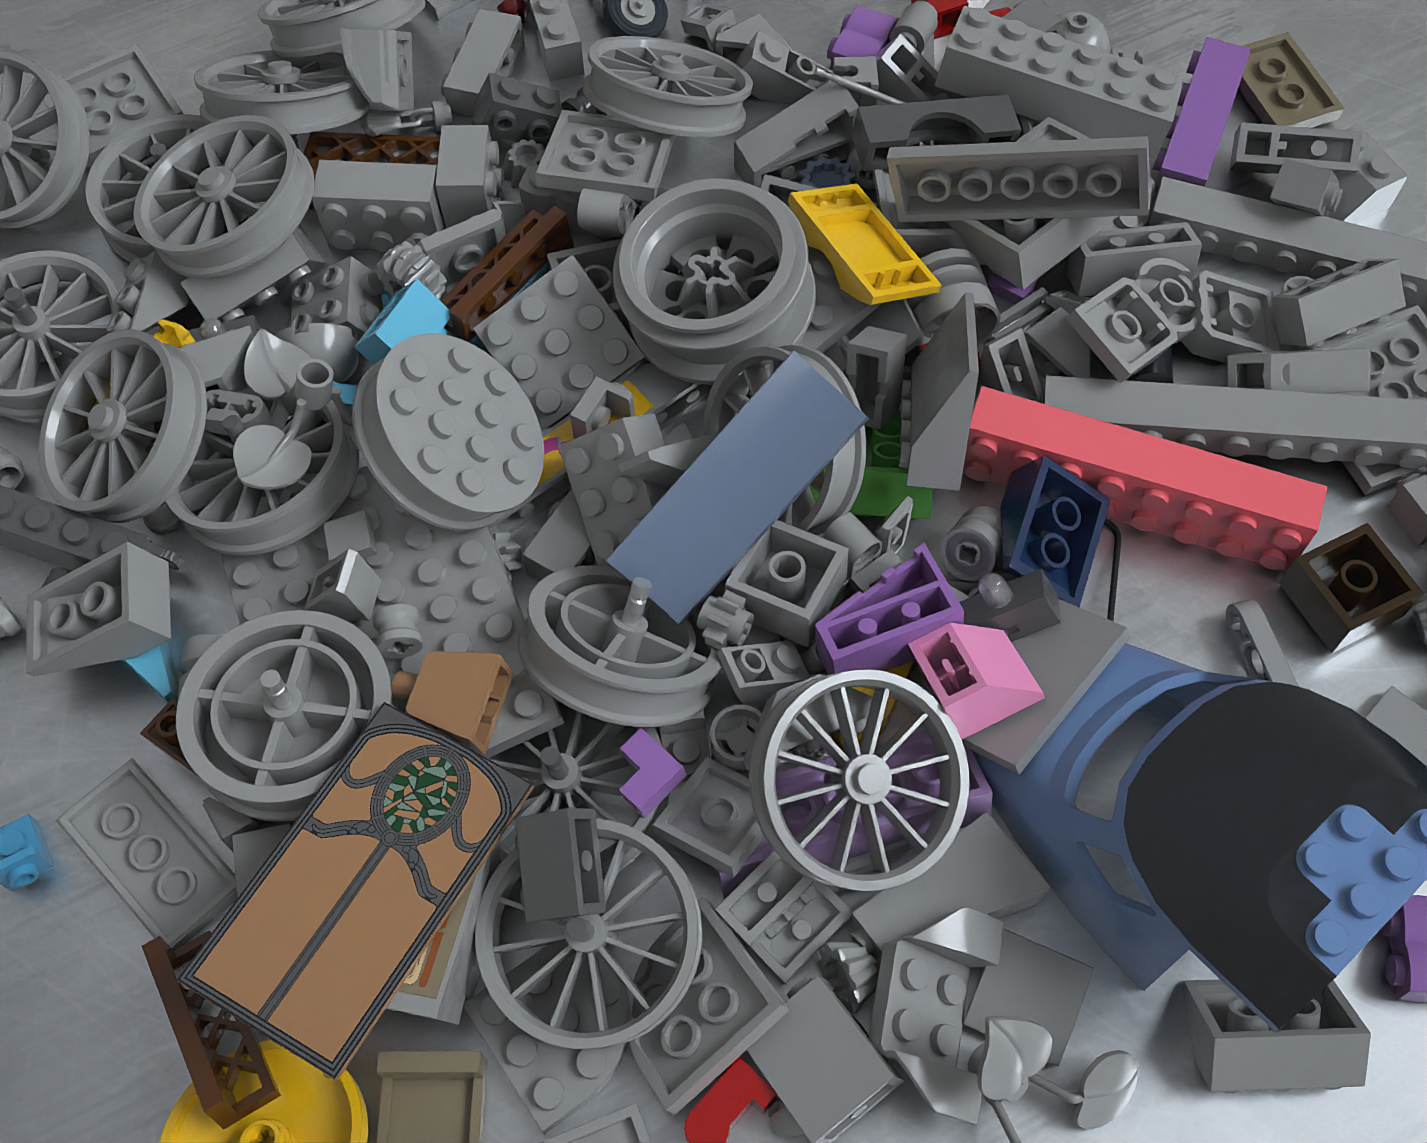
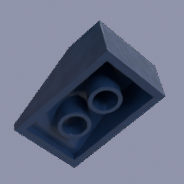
M1045 455L1012 471L1000 506L1003 569L1019 578L1042 568L1057 592L1058 599L1080 608L1111 499Z

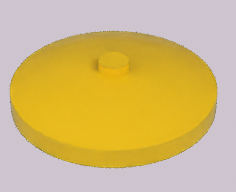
M272 1040L259 1041V1044L281 1096L223 1130L203 1111L192 1082L172 1109L159 1142L367 1143L368 1116L363 1095L347 1069L344 1070L338 1081L326 1078L323 1072ZM237 1049L226 1054L225 1057L234 1058ZM248 1054L246 1061L252 1062L251 1057ZM223 1066L225 1074H227L229 1068ZM241 1070L232 1091L236 1102L262 1088L258 1074Z

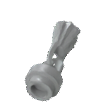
M432 101L431 108L417 110L385 111L369 108L368 112L359 121L360 126L370 137L381 135L394 129L434 126L435 132H441L442 125H452V114L449 104H442V101ZM431 114L432 120L423 121L422 115ZM410 116V122L401 123L400 117Z

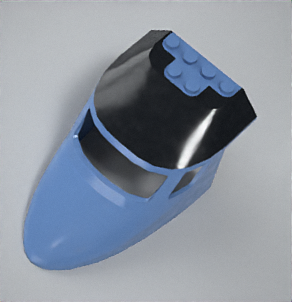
M1125 643L1020 775L972 751L993 792L992 804L1019 847L1070 913L1138 988L1145 991L1190 950L1275 1033L1285 1026L1340 974L1427 880V766L1398 741L1351 708L1302 687L1205 672ZM1163 693L1186 706L1164 725L1137 753L1119 782L1112 820L1102 819L1077 808L1075 799L1085 766L1106 738L1125 720ZM1085 844L1122 857L1150 906L1116 893L1097 867Z

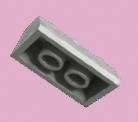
M1220 979L1183 981V993L1194 1059L1211 1092L1237 1093L1249 1090L1289 1091L1291 1089L1307 1088L1337 1090L1342 1087L1365 1086L1371 1032L1334 980L1276 1033Z

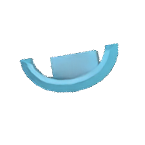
M418 279L397 291L393 297L386 290L381 296L384 309L354 347L374 365L384 359L386 354L395 345L411 336L428 333L446 335L447 330L444 326L450 319L449 309ZM333 381L332 387L341 389L340 397L344 405L353 406L358 384H340Z

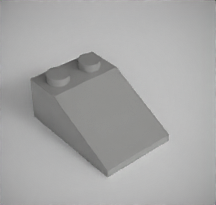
M125 542L28 595L26 674L31 676L137 657L171 640L169 563L129 542Z

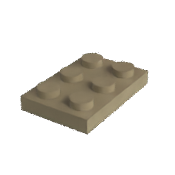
M1288 32L1243 45V47L1251 48V52L1238 88L1263 124L1312 128L1340 119L1345 108Z

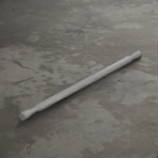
M816 67L814 75L828 78L834 83L884 103H905L836 74L827 73L821 68Z

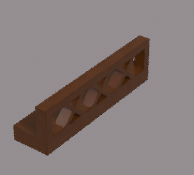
M554 205L544 216L535 210L527 214L441 300L449 309L450 319L444 328L458 338L469 342L476 335L473 328L508 303L547 263L548 253L559 251L571 239L567 212Z
M209 930L175 950L161 936H158L141 947L203 1111L224 1130L278 1098L281 1094L254 1029L235 1018V1021L229 1020L231 1015L222 1009L217 1017L203 1015L200 1009L205 998L195 992L193 993L191 989H184L182 984L177 981L184 971L182 964L191 960L212 932ZM207 1026H211V1027H212L210 1033H209V1031H208ZM225 1030L239 1032L242 1035V1040L234 1058L220 1056L216 1051ZM248 1054L250 1055L252 1062L246 1061ZM223 1066L229 1068L227 1074H225ZM241 1070L258 1074L262 1088L236 1102L232 1091Z

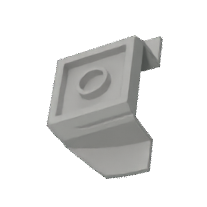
M340 28L347 70L370 105L383 107L385 111L414 110L411 33L397 30Z
M492 202L491 210L472 216L468 220L442 231H437L419 240L417 244L412 236L406 240V242L411 243L413 246H420L425 254L431 255V259L435 264L440 265L439 272L445 276L447 281L444 284L446 291L441 295V299L525 217V207L523 202Z
M962 907L914 935H906L884 943L868 1039L879 1053L900 1063L933 1112L978 1125L982 1093L978 1088L977 1075L957 1068L970 968L999 965L1004 921L979 911Z

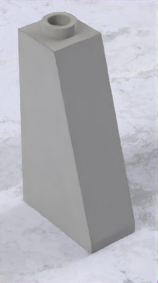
M986 812L960 831L941 859L921 876L903 885L880 891L851 914L848 925L852 929L849 932V937L852 942L858 943L861 947L864 946L867 949L868 955L871 954L876 962L881 963L884 943L906 935H914L962 907L1002 919L1036 906L1044 899L1051 887Z

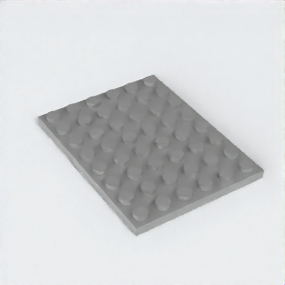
M368 466L358 469L356 479L348 496L326 522L362 510L369 514L377 554L363 559L382 581L370 621L341 619L359 628L375 644V639L379 636V632L373 627V614L378 609L393 604H406L417 608L420 624L416 627V631L422 635L423 648L418 653L405 658L392 659L383 657L392 680L399 671L418 674L425 655L431 651L500 654L514 671V675L486 754L482 755L486 758L564 724L565 722L556 699L535 682L521 661L518 651V638L522 625L525 626V618L489 525L480 529L459 531L427 523L405 510L393 500L374 478ZM270 509V510L265 511V512H263V513H261V514H259V515H257V516H260V515L265 514V513H267V512H269V511H272V510ZM323 524L304 538L271 552L249 556H232L220 553L240 625L270 613L304 610L316 571L330 562ZM399 699L400 711L405 713L408 701Z

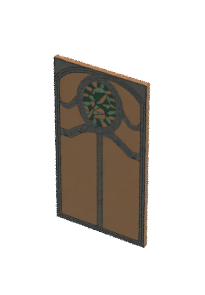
M384 702L178 977L177 981L182 984L184 989H191L320 1070L326 1078L338 1081L534 789V784L527 778L520 777L398 710L394 705Z

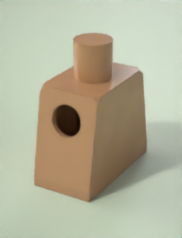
M431 651L425 655L418 674L405 671L397 672L391 686L392 696L395 699L408 701L405 713L480 755H485L514 671L503 657L496 653Z

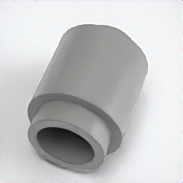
M916 1L907 6L891 32V41L899 34H902L919 53H922L937 28L938 14L934 6L926 1Z

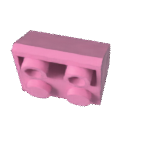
M949 622L908 643L930 691L944 708L947 716H950L962 740L1045 699L1043 691L1004 630Z

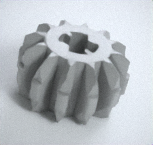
M404 241L393 249L390 248L377 263L378 279L384 283V290L389 291L392 297L397 291L415 279H418L439 300L446 291L444 284L447 281L445 276L439 272L440 265L435 264L431 259V255L425 254L418 245L413 246L411 243Z

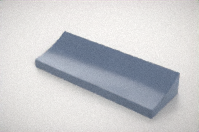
M793 350L607 558L606 562L632 583L638 577L650 581L651 589L648 597L678 624H683L869 418Z

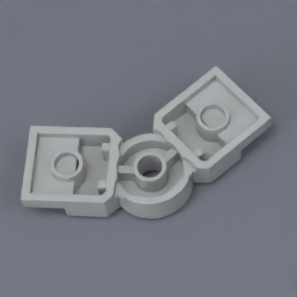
M1167 258L1148 260L1130 278L1122 277L1074 309L1066 318L1078 335L1087 343L1120 383L1132 374L1138 373L1162 355L1170 346L1180 341L1192 354L1226 364L1228 363V355L1236 353L1280 351L1271 297L1274 296L1273 291L1207 270L1191 281L1186 276L1190 271L1184 265Z

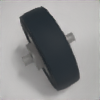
M605 0L603 17L607 28L615 37L642 36L658 38L666 26L668 8L665 0Z

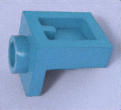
M27 814L0 828V884L7 889L26 886L34 882L40 873L54 867L36 819L31 815Z

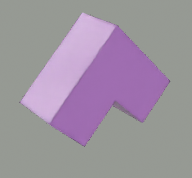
M640 728L620 747L624 758L638 771L619 791L624 800L645 818L687 775L684 767L645 730Z

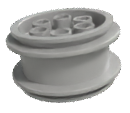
M711 178L691 181L664 192L645 206L635 217L625 232L615 255L613 265L614 290L621 310L628 319L634 340L641 352L652 364L677 379L697 384L713 385L723 367L739 353L755 347L797 345L811 322L816 302V286L812 268L808 261V248L804 231L797 217L784 202L768 191L751 184L732 179ZM724 249H729L727 255H725ZM776 264L778 265L777 270L763 274ZM680 269L683 272L684 276L682 277L673 273ZM705 300L707 306H705L701 301ZM723 303L727 304V306L719 308V305ZM770 364L765 366V370L770 368Z

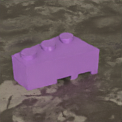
M924 542L915 548L913 556L896 569L890 567L882 573L881 580L863 594L858 591L815 624L818 655L828 675L852 670L888 671L915 660L908 643L949 622L964 624V610Z

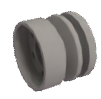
M950 248L936 251L920 258L942 286L939 293L906 299L923 331V339L919 345L926 344L931 340L964 293L974 294L977 346L990 338L998 328L1001 316L989 288L986 287L987 282L975 254L966 249Z

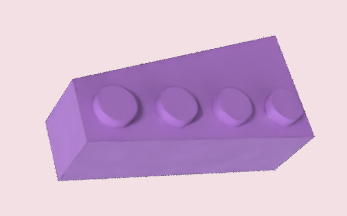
M1206 37L1202 51H1193L1186 73L1193 76L1190 84L1183 82L1177 104L1182 108L1179 116H1174L1173 123L1166 138L1171 139L1168 149L1161 147L1152 169L1159 171L1155 186H1160L1162 177L1205 186L1251 48Z

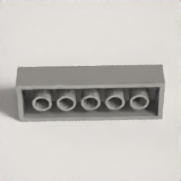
M964 5L946 46L934 86L969 98L1008 94L1016 114L1040 122L1050 117L1091 139L1148 136L1149 158L1155 160L1173 123L1184 78L1176 76L1173 72L1166 69H1155L1140 64L1130 57H1119L1103 52L1094 45H1082L1064 39L1060 34L1054 32L1046 33L1028 27L1021 21L1007 20L992 15L985 9L971 8Z

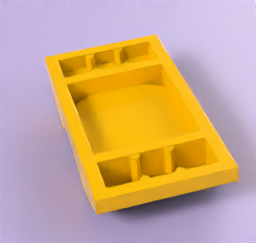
M858 184L790 193L788 203L804 231L807 246L824 253L833 267L840 289L855 299L869 305L939 293L942 284Z

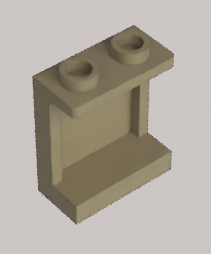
M378 1051L376 1073L382 1077L376 1143H482L488 1061L482 1052Z

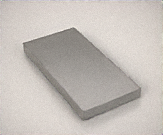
M1058 599L1061 623L1011 642L1043 691L1045 699L963 739L964 747L1020 775L1128 641L1130 636L1127 627Z
M133 758L55 820L155 939L161 936L173 950L186 944L237 900L235 873Z

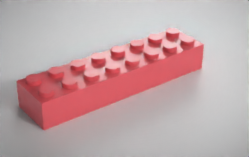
M981 386L972 413L963 474L975 481H988L1007 487L1012 471L1045 455L1111 499L1105 519L1111 518L1128 523L1141 531H1154L1171 536L1181 543L1197 544L1211 548L1224 556L1240 557L1254 561L1267 569L1287 571L1295 558L1301 556L1317 533L1328 487Z

